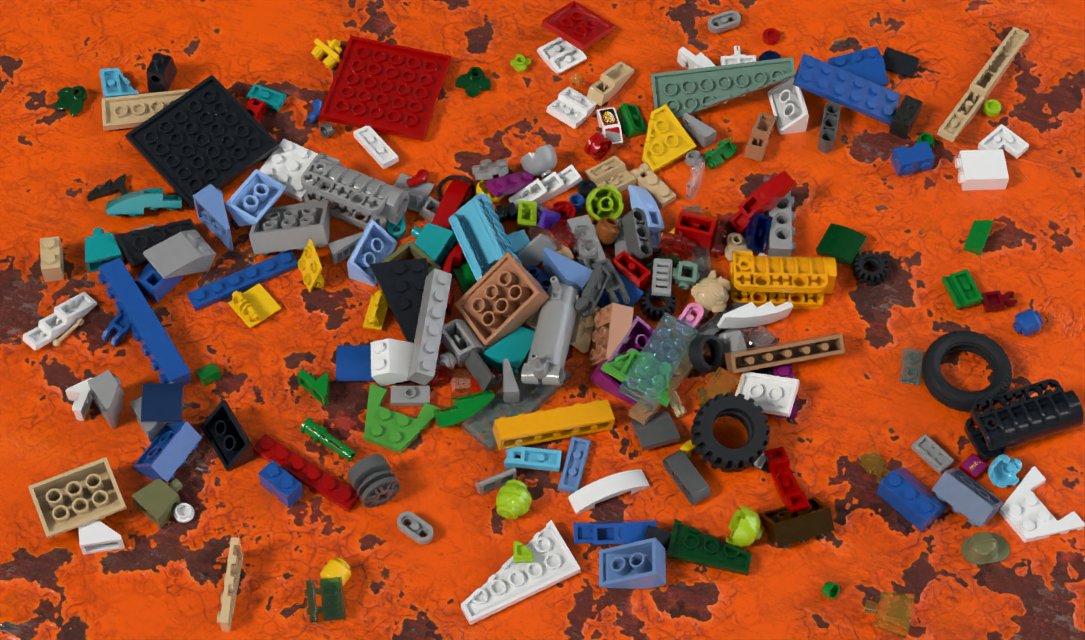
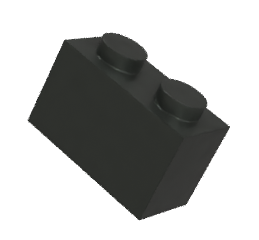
M906 95L892 119L889 133L906 139L920 114L922 101Z

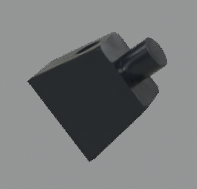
M161 53L153 54L146 72L149 93L169 90L177 73L171 56Z

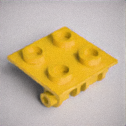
M309 239L301 258L298 260V268L302 272L304 284L307 286L308 291L311 292L313 287H324L325 280L322 276L321 271L323 268L312 239Z
M260 283L244 293L234 291L232 293L233 300L228 302L249 328L254 327L281 309Z

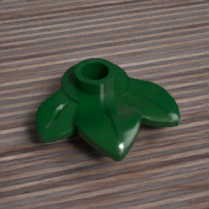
M472 67L467 74L460 75L457 78L455 87L465 88L467 96L473 98L479 95L481 89L490 90L491 82L485 77L481 68Z
M82 86L60 89L57 92L59 99L56 101L55 110L69 109L72 117L78 115L84 107L83 102L87 98L86 89Z

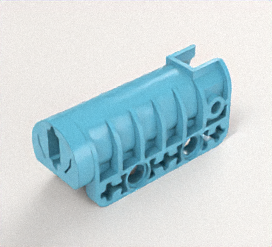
M482 193L474 196L448 219L476 281L485 275L507 252H510L522 265L517 255L514 254V248L509 243V237L504 233V227L499 222V216L494 212L495 209L489 196Z

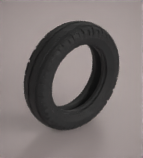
M954 331L937 338L928 347L922 361V376L928 391L937 401L951 409L970 412L973 403L1008 392L1012 380V368L1003 348L991 338L973 331ZM957 351L977 354L990 365L993 371V382L980 391L960 390L945 380L941 373L940 362L948 354Z

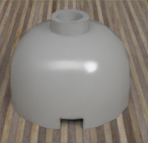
M548 144L536 148V152L532 154L531 152L527 153L520 159L523 169L533 174V176L546 178L552 174L551 170L556 167L557 155L553 146Z

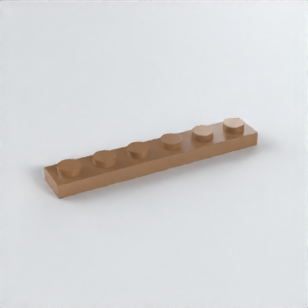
M691 341L667 367L669 374L667 378L669 381L668 398L694 369L688 355ZM706 343L703 346V358L710 351ZM643 394L629 410L628 416L645 425L662 404Z

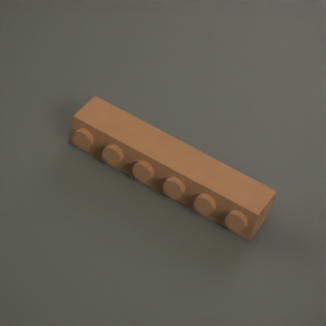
M835 332L726 352L725 359L727 371L734 374L845 353L843 335Z

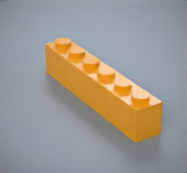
M608 399L602 401L595 400L590 403H577L568 407L560 406L546 411L539 410L529 414L521 413L512 417H500L494 420L492 431L498 449L503 450L612 430L615 417Z

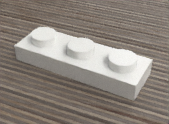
M364 126L353 132L354 138L383 169L399 162L396 153L370 126Z

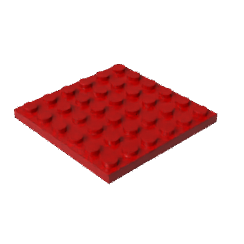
M350 36L319 114V119L357 128L370 126L376 132L424 141L452 62V56Z

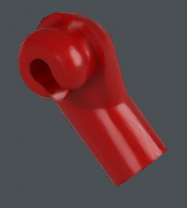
M421 169L415 177L407 179L408 187L411 188L426 183L429 177L428 171Z

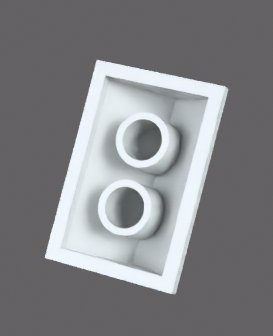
M795 77L782 81L767 92L773 114L777 116L776 124L781 135L806 132L809 114L801 88L793 85Z

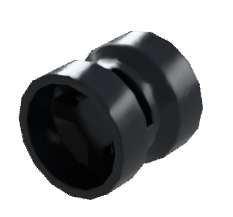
M514 202L507 203L505 206L495 205V213L499 216L500 223H504L506 220H517Z

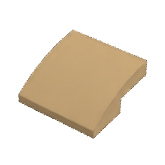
M613 156L585 171L590 181L594 182L596 188L599 186H612L621 193L628 189L627 186L637 184V179L626 170L625 163L617 156Z

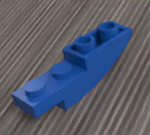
M657 520L574 522V544H624L642 541L645 538L648 525L657 527Z

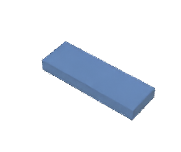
M571 437L558 491L573 494L579 490L591 440Z

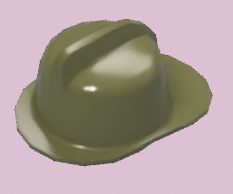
M978 532L963 542L961 551L963 557L968 562L982 565L1004 561L1009 556L1010 547L1008 542L998 534Z

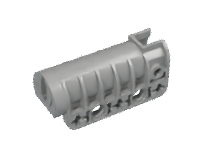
M319 153L301 176V184L307 190L304 196L305 203L330 200L333 203L330 207V216L362 229L366 228L369 219L380 223L379 226L383 229L387 227L388 222L397 225L398 221H401L402 215H405L408 207V191L342 166L339 159L324 153ZM358 215L365 216L363 220L356 219Z

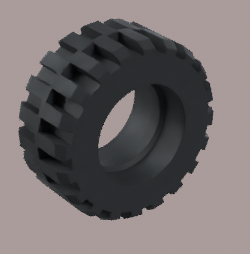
M727 392L725 396L721 393L713 399L710 398L700 408L693 420L691 427L693 437L691 441L692 445H696L695 452L697 455L701 454L703 456L701 460L705 464L707 462L711 463V468L715 470L718 467L722 468V472H728L729 470L737 472L742 468L746 469L756 462L769 443L770 425L766 424L768 421L767 415H762L763 408L760 405L756 407L753 404L755 400L752 398L744 399V394L739 393L737 396H734L733 392ZM722 416H731L741 421L748 434L746 444L739 449H730L721 445L713 434L715 420Z

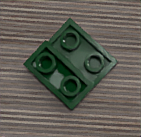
M831 223L817 246L816 253L821 256L835 257L836 263L853 266L856 257H858L867 241V236L853 229Z

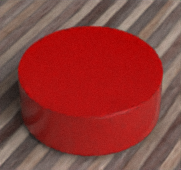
M774 28L766 29L763 32V42L767 45L778 44L780 32Z

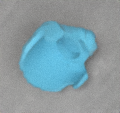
M1005 454L996 457L988 469V476L991 482L1002 488L1016 485L1019 482L1016 474L1022 468V461L1017 458H1009Z

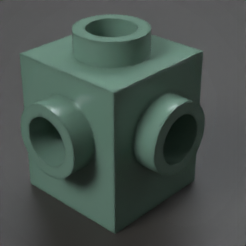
M679 261L676 268L672 270L674 285L684 290L693 288L692 286L699 281L700 272L697 271L698 264L690 261Z

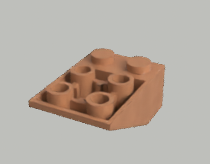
M611 303L596 312L594 316L595 330L592 334L593 349L589 356L591 367L609 360L632 327L633 307Z

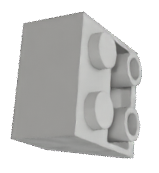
M455 319L443 325L441 343L448 352L455 356L459 368L465 365L464 362L473 348H477L478 353L482 348L485 351L490 348L483 344L466 320Z

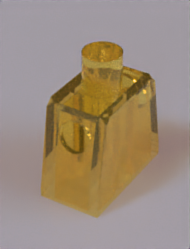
M881 592L878 602L866 600L864 612L875 615V627L906 639L910 628L915 594Z

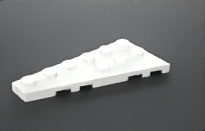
M552 520L546 524V527L541 532L535 534L533 539L526 545L534 555V563H513L512 556L501 566V569L495 575L493 574L489 577L488 581L481 588H478L461 604V610L470 625L580 573L581 568Z

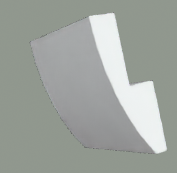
M561 37L537 50L540 57L556 74H560L587 60L583 51L577 49Z
M567 87L559 93L556 101L547 106L546 112L576 129L593 112L598 103L573 88Z

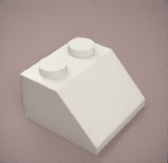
M390 338L370 342L371 377L381 387L408 381L407 377L414 343Z

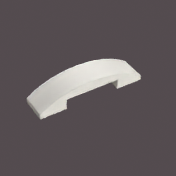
M642 469L629 470L592 482L568 496V499L577 515L595 508V504L629 491L633 494L649 488L650 485Z

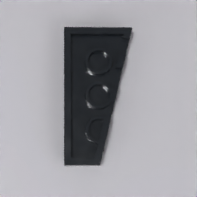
M191 219L167 223L166 225L152 226L122 234L118 233L114 234V237L129 266L133 269L148 261L143 255L145 250L179 232L194 229L197 231Z

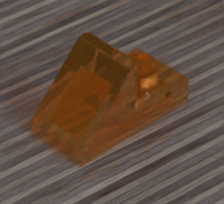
M452 369L451 398L471 394L470 371L468 369Z

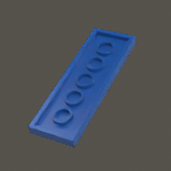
M805 53L801 56L793 85L890 126L896 114L900 94Z

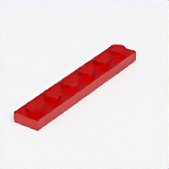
M266 434L253 446L254 453L268 462L275 461L295 479L347 512L360 499L355 490Z

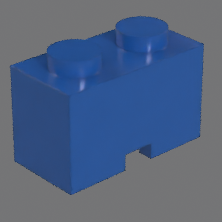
M927 141L916 143L912 148L907 146L893 148L891 162L898 176L928 171L933 168L935 156Z
M272 460L258 473L261 486L277 496L278 500L288 508L303 496L302 484L275 461Z

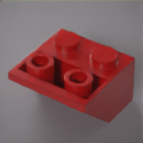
M682 209L675 226L674 240L710 249L719 217Z

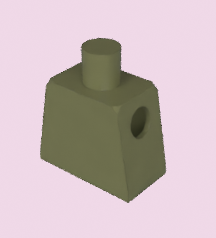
M176 478L168 485L161 479H156L132 495L134 505L159 528H162L174 514L177 505L181 504L177 493L183 488V485Z

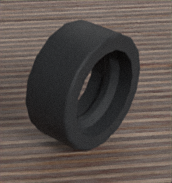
M709 334L695 337L690 343L688 355L692 366L697 371L710 372L718 370L722 366L725 351L721 340L717 336ZM704 343L708 344L711 352L709 364L703 358Z

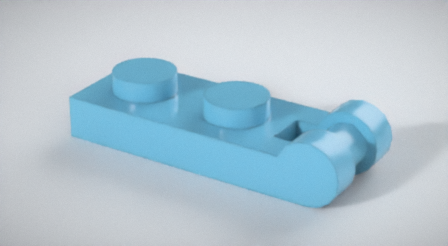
M522 446L506 449L507 458L504 460V467L506 468L517 467L560 472L561 450Z

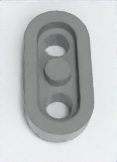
M733 10L720 13L709 18L707 28L712 33H721L736 28L740 24L741 16Z
M408 511L398 516L397 526L402 533L421 545L432 541L434 536L433 528L427 522ZM411 523V525L405 526L404 524ZM421 534H426L427 536H426V537H421L420 535H421Z

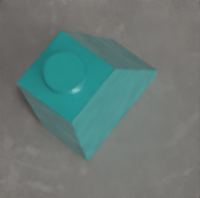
M521 326L487 349L483 354L484 362L489 367L503 372V360L508 358L514 376L518 379L521 375L523 364L527 363L535 331Z

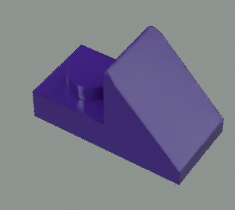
M538 204L536 226L555 231L561 218V213Z

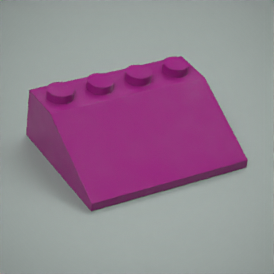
M638 315L633 318L632 327L609 360L598 364L589 377L604 391L633 406L643 394L602 371L603 364L605 362L610 363L616 357L625 355L627 352L635 349L661 365L668 367L680 354L677 348Z

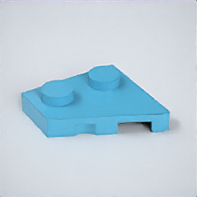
M118 68L100 69L104 98L137 95L139 92L130 86L131 82L122 75L123 73Z

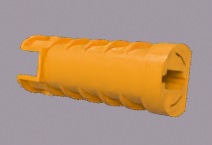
M732 251L733 262H730L731 302H742L744 305L753 302L756 307H759L771 301L776 307L785 303V297H788L787 302L790 301L792 303L793 309H819L823 305L824 294H833L837 277L835 257L753 256L751 251ZM759 295L763 297V300L756 301L753 297ZM737 296H741L742 300L738 301ZM793 296H797L801 299V301L794 302L791 298Z

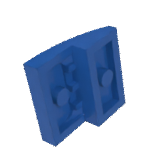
M371 345L337 346L336 381H375L371 377Z

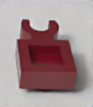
M1000 290L981 293L985 312L1004 310L1005 305L1007 307H1014L1017 303V300L1009 299L1013 298V291H1008L1005 295H1001Z

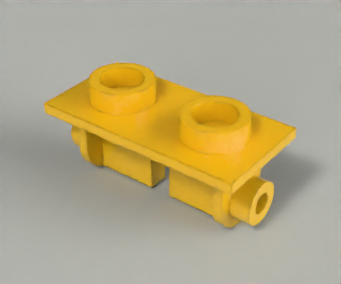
M378 290L374 293V296H371L363 328L382 331L389 305L381 290Z

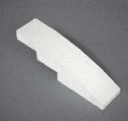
M571 164L558 174L553 172L541 181L536 179L508 200L510 203L514 202L518 213L519 200L537 202L538 206V204L547 202L567 191L583 179Z
M86 292L80 293L54 307L53 314L41 319L38 327L23 334V341L34 351L40 349L70 329L77 319L83 318L97 305V302Z
M771 301L759 307L750 302L723 314L717 326L718 328L738 329L773 323L787 318L794 306L790 301L776 307Z

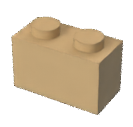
M59 236L40 238L41 271L45 282L64 280L63 248Z

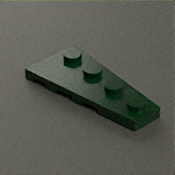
M675 519L667 553L668 559L748 576L751 553L729 543L724 544L718 541L716 537L707 536L699 532L698 529L692 526H685L681 521Z

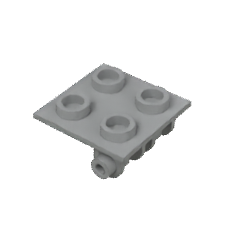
M401 173L393 186L408 191L409 203L407 209L420 212L434 184L426 182L409 188L407 179L412 178V176Z

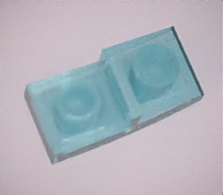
M903 348L900 383L920 384L923 350Z

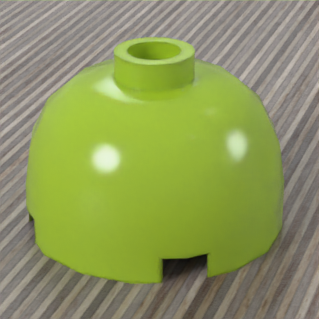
M599 186L588 194L586 210L592 219L596 221L605 217H611L616 220L624 208L622 195L612 186Z
M740 505L741 511L738 509L735 511L728 526V529H731L730 537L726 535V542L738 547H747L755 539H760L763 529L760 528L761 521L759 515L752 509Z

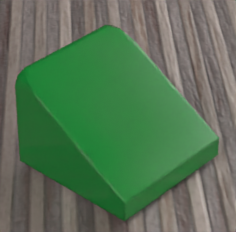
M210 363L195 371L203 386L221 379V373L214 363Z

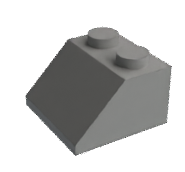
M107 370L87 382L95 404L111 428L115 429L124 406L122 398L124 392L120 387L121 382L117 375L113 376Z

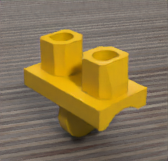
M316 38L314 41L316 46L311 54L317 60L327 55L323 60V64L330 70L336 64L339 65L341 59L336 52L341 53V42L338 39L327 40V45H325Z

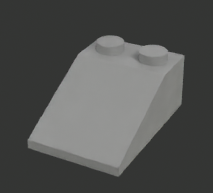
M194 229L173 235L145 250L143 255L162 278L166 279L209 271L216 253Z

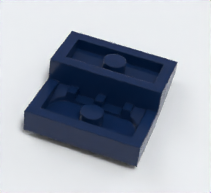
M184 383L143 384L141 422H182Z

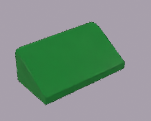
M622 103L617 109V115L626 137L631 138L646 134L647 128L638 106Z
M974 221L963 250L981 256L993 221Z

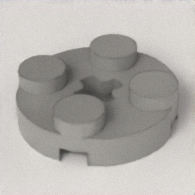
M485 159L480 161V165L472 166L473 177L477 180L493 179L494 175L498 174L499 177H502L509 173L507 159H500L495 162H491V159Z

